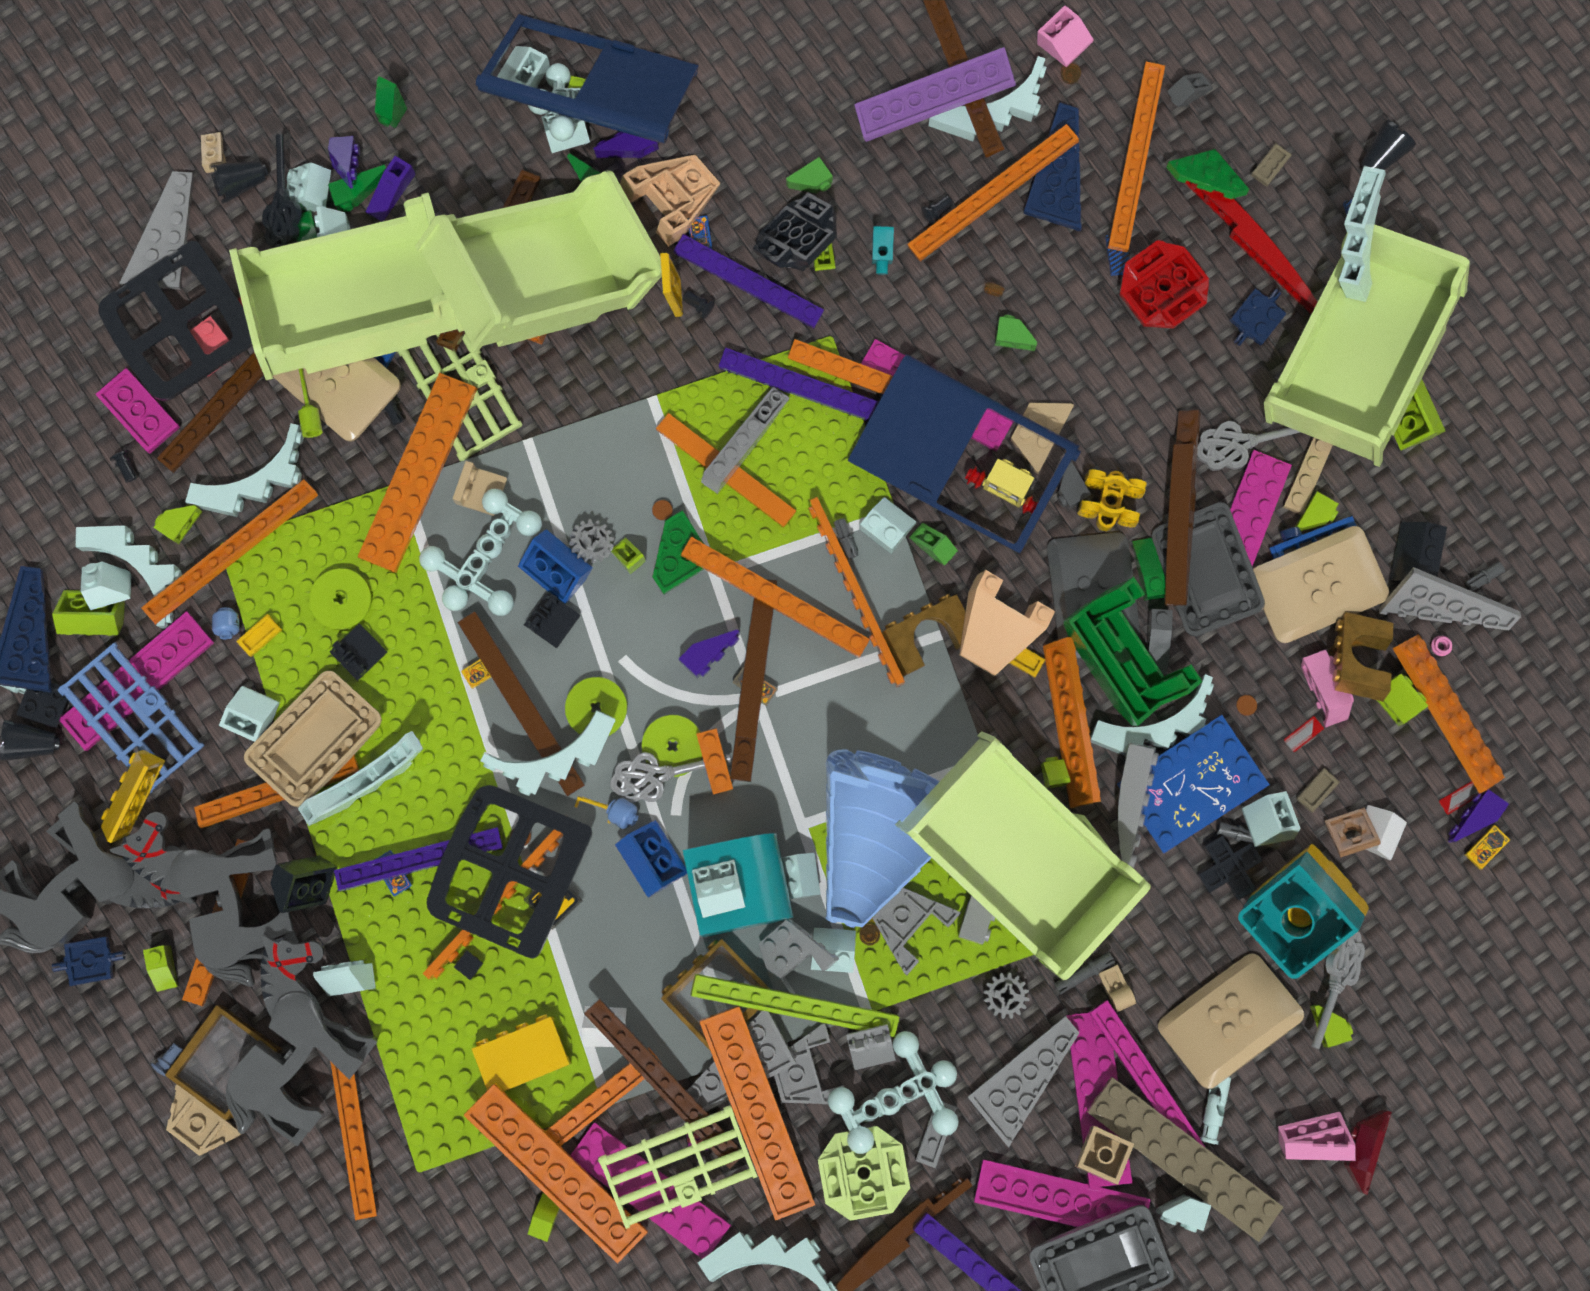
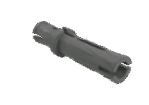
M1219 822L1216 834L1234 838V841L1237 842L1242 840L1253 843L1249 829L1243 828L1242 825L1234 826ZM1281 842L1262 846L1275 849L1277 851L1280 847Z
M1107 951L1097 959L1087 961L1088 964L1076 970L1067 980L1061 979L1055 982L1054 985L1060 995L1089 977L1099 975L1100 971L1114 964L1115 961L1111 954Z

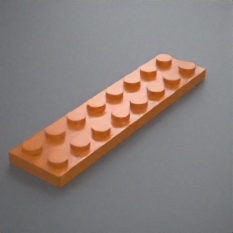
M1418 634L1394 647L1395 654L1418 692L1422 693L1426 698L1428 709L1479 794L1504 779L1501 767L1495 762L1490 749L1486 747L1479 731L1471 722L1469 714L1463 709L1458 696L1453 692L1446 676L1439 669L1436 659L1432 657L1427 649L1425 641Z
M1066 637L1044 645L1043 650L1061 757L1064 759L1070 777V783L1066 785L1070 808L1101 802L1093 758V748L1089 735L1090 730L1086 717V707L1082 694L1083 688L1080 682L1079 666L1075 653L1076 647L1073 639Z

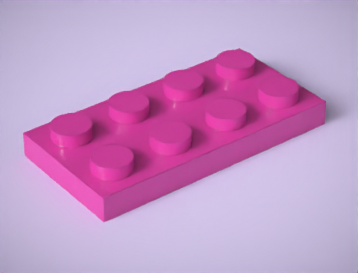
M127 368L95 394L149 454L180 428Z

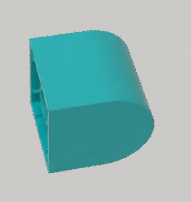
M776 833L749 836L683 850L700 936L718 935L794 917ZM734 860L745 907L703 918L692 870Z

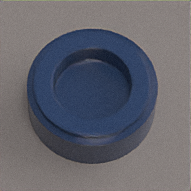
M1294 527L1280 532L1283 541H1288L1300 537L1302 533L1300 528Z

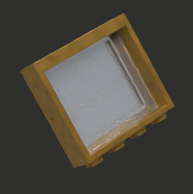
M715 939L707 947L710 951L704 956L700 954L692 962L694 966L689 971L684 969L677 976L679 981L674 986L670 983L661 992L663 996L660 998L708 1049L709 1046L699 1020L737 1005L691 996L690 993L695 974L770 989L723 939L720 941ZM740 1006L746 1022L758 1011L757 1009Z
M216 1005L165 1076L224 1120H230L233 1116L226 1102V1086L233 1069L259 1039L278 1053L282 1049L226 1007Z

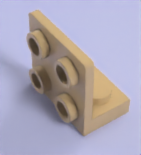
M465 461L453 501L457 505L495 516V514L488 513L483 508L482 498L484 493L490 489L504 491L507 478L478 469L474 463Z

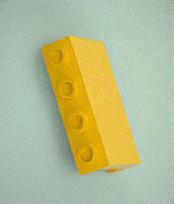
M542 1015L535 1018L536 1023L528 1026V1023L525 1022L516 1026V1031L508 1033L506 1030L496 1034L497 1039L488 1041V1038L476 1042L477 1047L472 1048L487 1090L495 1083L503 1091H506L571 1064L555 1026L553 1016Z

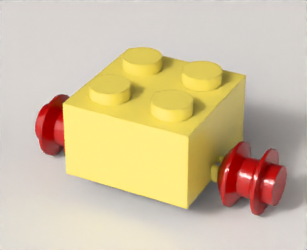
M997 459L987 479L985 478V470L980 473L977 471V466L974 469L970 468L965 477L968 480L967 485L972 482L975 484V489L982 484L984 490L1017 507L1023 505V514L1028 511L1032 515L1038 502L1033 501V495L1028 497L1026 501L1024 499L1034 480V477L1031 476L1032 474L1021 468L1019 470L1013 467V463L1006 459Z

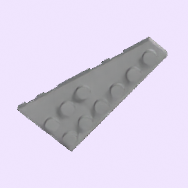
M172 171L120 281L121 286H124L125 283L166 256H170L187 243L194 184L193 173ZM180 254L179 256L171 260V262L173 264L176 263L177 261L183 258L182 255ZM184 266L158 282L159 287L162 289L181 290Z
M1414 567L1379 608V614L1387 615V612L1396 613L1399 617L1412 615L1418 616L1419 619L1446 623L1459 621L1463 625H1471V623L1483 624L1486 628L1510 630L1521 618V613L1518 610Z
M761 1011L748 1025V1029L768 1079L797 1062L771 1013ZM715 1062L687 1090L705 1111L729 1099Z
M1066 1016L968 1096L969 1100L1008 1148L1079 1035V1031Z

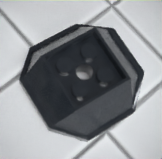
M806 193L801 199L794 200L786 205L758 234L753 250L757 255L779 268L789 267L805 271L837 238L835 209L827 202L810 193Z

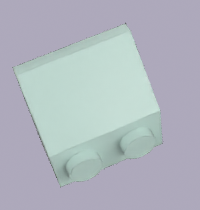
M884 497L860 523L859 530L892 554L916 524V521Z
M105 562L91 563L82 567L81 593L90 610L131 599L130 571Z
M814 928L813 939L817 943H822L827 951L837 955L839 958L836 963L825 971L853 973L856 931ZM812 957L811 970L822 971Z

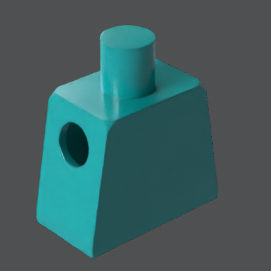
M874 226L872 264H876L877 275H888V264H892L894 227ZM879 251H885L886 255L881 256Z

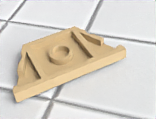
M1029 403L1023 416L1059 434L1074 405L1065 403ZM1017 426L1011 437L1013 444L1019 448L1025 460H1028L1034 468V472L1038 474L1054 444L1020 426Z
M179 1085L175 1086V1098L171 1105V1117L168 1120L166 1130L199 1156L242 1135L238 1133L237 1127L230 1121L224 1120Z

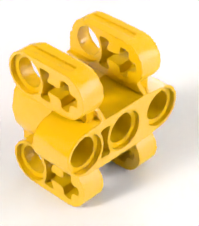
M1088 470L1084 483L1088 488L1101 491L1099 503L1082 500L1077 514L1085 518H1096V525L1102 531L1111 530L1117 520V524L1121 526L1136 527L1139 522L1140 513L1124 509L1125 507L1121 508L1123 496L1137 499L1142 498L1145 494L1147 482L1139 479L1127 480L1119 471H1113L1106 477L1107 474L1103 471ZM1106 497L1114 498L1115 504L1109 505L1106 502ZM1101 517H1109L1111 524H1104Z

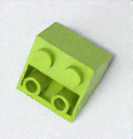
M1402 674L1391 678V691L1384 701H1378L1398 726L1405 724L1428 707L1424 695L1416 692L1412 687L1413 683Z

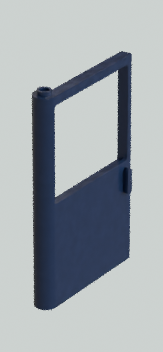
M518 14L482 74H478L476 86L480 92L665 144L669 135L670 124L694 76L698 73L699 65L639 49L633 45L616 40L611 41ZM521 27L602 49L576 98L572 99L493 76L494 70Z
M906 354L853 449L848 462L1021 554L1072 460L1077 461L1081 450H1079L1080 445ZM987 409L1066 451L1015 544L937 503L941 492Z

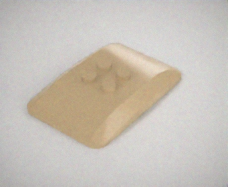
M374 357L310 374L303 368L309 405L318 408L320 419L346 441L356 440L394 398L401 387L399 379ZM299 369L273 375L279 383L305 405Z
M1357 526L1339 531L1253 569L1265 599L1263 611L1275 638L1281 643L1291 642L1334 624L1338 619H1342L1345 612L1352 614L1360 613L1383 603L1389 597V589L1366 535Z
M325 671L247 749L244 754V761L290 805L300 807L305 800L313 797L364 745L380 726L382 717L376 709L336 673Z
M1248 954L1165 1015L1159 1021L1158 1030L1200 1085L1204 1088L1212 1089L1303 1021L1304 1011L1264 961L1256 954Z

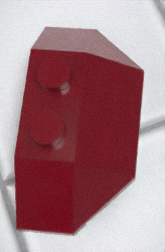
M1381 1110L1357 1122L1350 1131L1355 1143V1161H1345L1344 1165L1358 1192L1366 1195L1369 1192L1392 1114L1390 1111Z

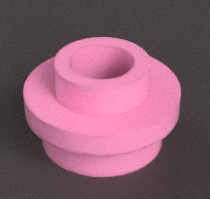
M1437 636L1431 642V649L1438 656H1446L1452 650V642L1446 636ZM1439 643L1444 645L1443 650L1438 648Z

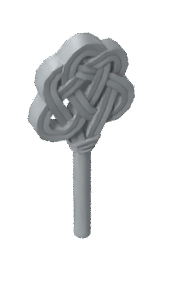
M1226 421L1217 429H1209L1202 433L1199 438L1197 459L1205 463L1207 468L1212 471H1218L1225 467L1232 470L1241 469L1248 461V449H1252L1260 442L1300 432L1287 427L1259 435L1252 433L1243 434L1237 423ZM1216 447H1222L1223 449L1218 451ZM1230 451H1234L1228 457H1225ZM1241 455L1240 461L1235 462L1234 460Z
M643 752L638 754L634 760H625L618 763L615 768V774L611 779L610 787L613 792L631 803L641 799L647 802H656L662 797L664 792V781L674 778L675 775L706 767L704 760L676 767L669 765L659 766L657 758L652 753ZM730 754L724 755L726 763H730ZM646 759L649 760L651 764L644 763L641 761ZM637 768L648 771V773L642 771H635V769ZM655 773H665L658 778L654 776ZM631 778L640 779L634 784L631 782ZM618 780L622 783L621 787L617 784ZM648 781L651 782L643 790L639 789L642 786H644ZM657 787V792L654 795H650L649 793Z
M1360 932L1355 933L1327 956L1326 970L1330 974V993L1311 1045L1313 1048L1320 1049L1338 994L1345 989L1346 985H1355L1359 979L1361 961L1365 954Z

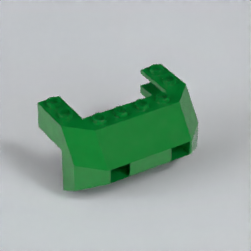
M1134 577L1106 590L1075 611L1063 623L1068 637H1071L1074 641L1078 654L1113 707L1131 725L1139 726L1161 705L1189 694L1203 681L1191 664L1164 676L1121 612V610L1132 606L1136 599L1145 595Z

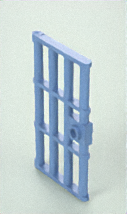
M115 642L67 683L60 686L57 691L62 696L65 695L86 719L87 725L89 727L92 726L117 755L118 761L121 760L128 769L131 764H129L130 757L127 754L136 746L139 750H145L155 755L145 744L144 740L152 733L178 763L169 770L163 765L160 771L162 776L155 781L150 792L152 793L160 783L205 745L200 743L175 715V710H171L166 703L168 701L155 686L151 687L148 684L147 678L141 676L117 648L118 645ZM109 653L115 657L135 680V683L127 690L101 661ZM94 666L120 695L111 703L85 675ZM77 680L84 685L104 708L95 717L69 688ZM140 686L145 693L135 700L130 693ZM124 700L149 728L141 737L138 736L114 708L120 701ZM160 709L165 716L155 723L150 716ZM106 713L111 716L133 742L125 750L120 747L99 723L98 720ZM167 720L174 725L194 748L185 757L159 728Z

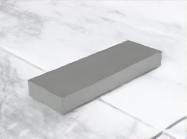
M942 1102L945 1108L956 1112V1106ZM932 1111L915 1161L936 1168L947 1136L941 1135L934 1130L932 1125L934 1113Z

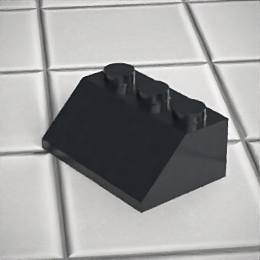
M1400 522L1389 581L1401 583L1413 567L1438 577L1447 527L1429 522Z
M322 856L276 864L270 884L279 912L286 913L326 904L335 877L334 870H337L338 866Z

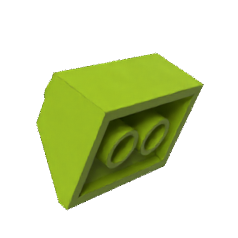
M1422 379L1394 434L1400 450L1430 440L1445 432V428Z
M64 590L52 613L56 633L66 635H119L124 623L125 600L90 610L80 590Z

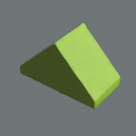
M832 243L813 262L815 271L835 269Z
M626 537L614 546L611 551L630 575L646 562L644 555Z
M545 1193L542 1194L533 1214L528 1235L548 1242L560 1208Z

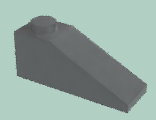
M1152 609L1148 613L1147 651L1162 674L1167 675L1173 610Z

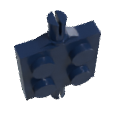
M1255 288L1229 321L1240 331V334L1234 340L1235 344L1237 343L1238 346H1241L1244 340L1249 338L1261 346L1287 313L1275 303L1282 294L1280 291L1278 292V289H1274L1271 295L1267 297Z
M108 937L64 944V962L52 963V967H57L52 968V971L65 970L68 975L69 986L114 979L113 961L125 960V956H119L125 955V952L112 953Z

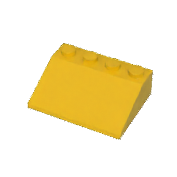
M145 750L133 753L129 760L131 765L128 772L125 771L120 778V783L122 784L119 790H115L111 797L112 804L110 809L107 808L101 818L104 820L101 828L108 842L113 843L124 836L130 835L165 760Z

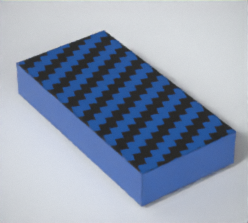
M1107 235L1105 240L1110 275H1123L1124 265L1130 260L1129 251L1122 252L1108 249L1110 235Z

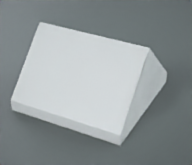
M1367 805L1366 812L1378 834L1381 844L1366 850L1391 860L1407 822L1394 812ZM1356 831L1354 838L1359 835L1361 836V834Z
M585 1006L584 1012H585L590 1006ZM609 1007L626 1025L627 1008ZM584 1015L582 1025L583 1046L614 1047Z

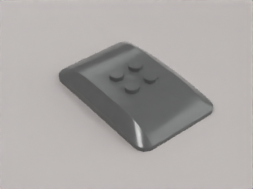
M1221 502L1194 512L1187 605L1177 606L1186 632L1191 636H1200L1259 613L1265 606V599L1231 510L1227 504ZM1168 523L1157 527L1152 533V540L1165 576Z
M1107 533L1054 539L1049 542L1047 558L1057 639L1060 640L1068 637L1063 623L1065 619L1106 590L1133 577L1129 544L1124 534ZM1135 600L1132 606L1121 610V612L1141 640L1137 602ZM1076 650V659H1082Z
M1136 1205L1072 1229L1033 1247L1029 1253L1030 1262L1042 1291H1152L1169 1284L1174 1276L1152 1215L1144 1205Z

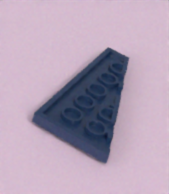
M1059 103L1048 138L1066 124L1079 138V108ZM1079 142L1036 174L1023 214L1081 232Z
M20 566L0 638V685L51 692L43 571L40 568Z

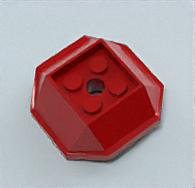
M1157 240L1125 263L1119 295L1143 327L1173 329L1206 306L1209 277L1185 247ZM1159 285L1167 286L1168 291L1160 290Z

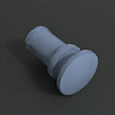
M173 1043L167 1052L157 1059L158 1062L156 1064L151 1062V1066L157 1073L165 1076L166 1071L172 1067L171 1065L183 1050Z

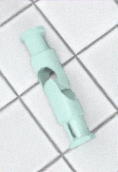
M1230 1076L1216 1087L1209 1089L1208 1103L1203 1119L1204 1129L1200 1137L1201 1141L1218 1145L1217 1136L1219 1127H1222L1224 1108L1231 1082ZM1219 1088L1221 1091V1096L1215 1095L1216 1091Z

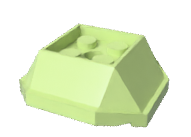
M878 1126L867 1127L874 1136V1145L867 1153L858 1154L850 1149L847 1142L849 1131L835 1133L818 1158L825 1204L850 1221L893 1213L910 1189L903 1145ZM867 1167L870 1170L869 1176L867 1178H860L857 1174L859 1168Z

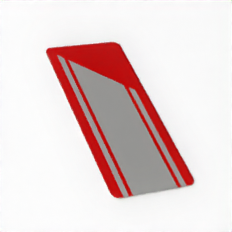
M1313 716L1287 736L1284 741L1293 752H1296L1320 733L1324 727Z
M1471 781L1439 800V803L1446 814L1449 815L1472 801L1478 790Z

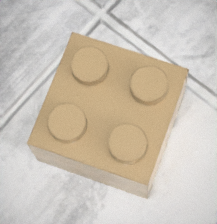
M1091 1126L1075 1167L1118 1185L1134 1144L1098 1127Z

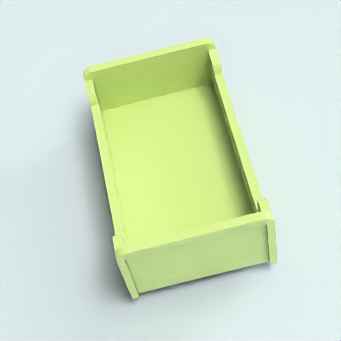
M604 171L601 174L587 177L573 193L457 219L454 214L438 215L433 219L415 245L417 251H421L470 340L472 352L479 351L482 346L495 342L498 347L596 321L601 314L627 307L628 310L633 309L662 277L661 257L612 171Z
M429 193L421 194V197L407 200L404 203L406 212L404 217L264 251H259L256 247L229 250L252 345L266 380L273 379V375L305 368L307 373L310 374L427 344L426 338L432 335L456 329L459 332L464 331L425 257L415 247L435 218Z
M1374 224L1370 252L1372 286L1367 301L1346 298L1339 283V278L1345 264L1341 254V258L1278 382L1274 383L1264 401V410L1267 423L1277 422L1374 461L1375 466L1380 467L1383 461V451L1391 435L1394 436L1446 331L1447 322L1460 296L1464 297L1467 292L1470 261L1461 255ZM1346 233V235H1345V237H1344V239H1343V242H1342V245H1341V252H1342L1343 246H1344V244H1345V241H1346V238H1347L1348 233Z
M981 731L977 735L980 739L903 822L899 820L895 825L910 836L933 860L1040 959L1039 961L1062 980H1067L1147 894L1151 885L1130 865L1121 861L1020 764L997 738Z

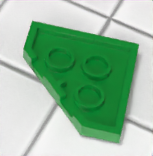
M1216 149L1169 161L1166 166L1177 181L1185 183L1187 180L1197 184V188L1209 192L1213 190L1224 193L1223 197L1229 199L1247 195L1249 191L1246 184Z
M683 510L666 520L652 576L663 595L705 570L681 556L691 537L703 543Z

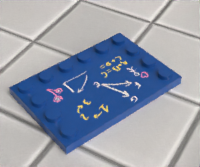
M1222 715L1158 756L1157 765H1153L1151 771L1154 774L1153 784L1148 786L1147 794H1150L1147 807L1144 806L1142 814L1146 815L1144 825L1162 852L1165 853L1270 785ZM1121 781L1117 783L1119 788L1121 787Z

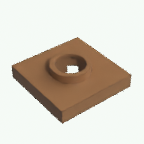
M1365 808L1325 820V826L1340 858L1381 844ZM1350 830H1356L1361 836L1359 835L1349 840L1345 834Z

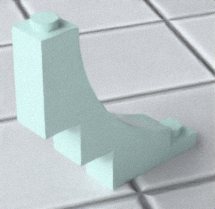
M1364 166L1344 223L1348 235L1341 252L1345 264L1339 278V283L1346 298L1364 302L1367 301L1372 286L1370 252L1376 214L1381 198L1379 192L1386 174L1385 170Z

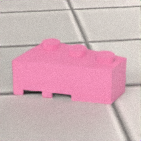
M1326 650L1304 657L1301 664L1310 691H1314L1319 701L1316 703L1318 709L1322 708L1326 717L1325 721H1323L1325 728L1348 720L1352 703L1354 702L1352 694L1335 690V682L1332 681L1336 665L1333 664L1334 658L1329 656Z
M1340 1112L1278 1126L1279 1144L1286 1159L1355 1161V1143Z

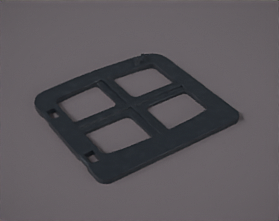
M197 241L187 242L170 256H166L125 283L118 290L108 294L99 304L98 313L120 353L156 399L162 401L175 398L253 346L243 306ZM181 254L183 258L173 264L171 260ZM185 266L204 286L206 293L183 309L175 310L159 287L158 282L178 268ZM129 289L130 293L120 299L118 295ZM145 292L160 314L162 321L141 337L132 340L118 314V309L140 293ZM217 306L227 321L233 337L212 353L205 354L189 331L188 323L211 307ZM174 336L191 360L192 365L173 379L163 381L143 357V353L166 337Z
M483 786L473 795L447 845L427 897V909L432 916L527 958H537L543 949L592 838V829L582 822L496 786ZM492 804L519 815V820L501 856L492 855L469 844V840L488 806ZM535 823H540L559 831L564 836L552 874L548 878L525 869L518 864L520 854ZM461 860H466L491 871L493 876L475 915L450 906L446 900ZM511 881L527 886L542 894L530 920L519 934L494 925L491 921L504 890ZM452 911L462 915L459 922L449 918ZM510 936L521 940L518 947L508 943Z

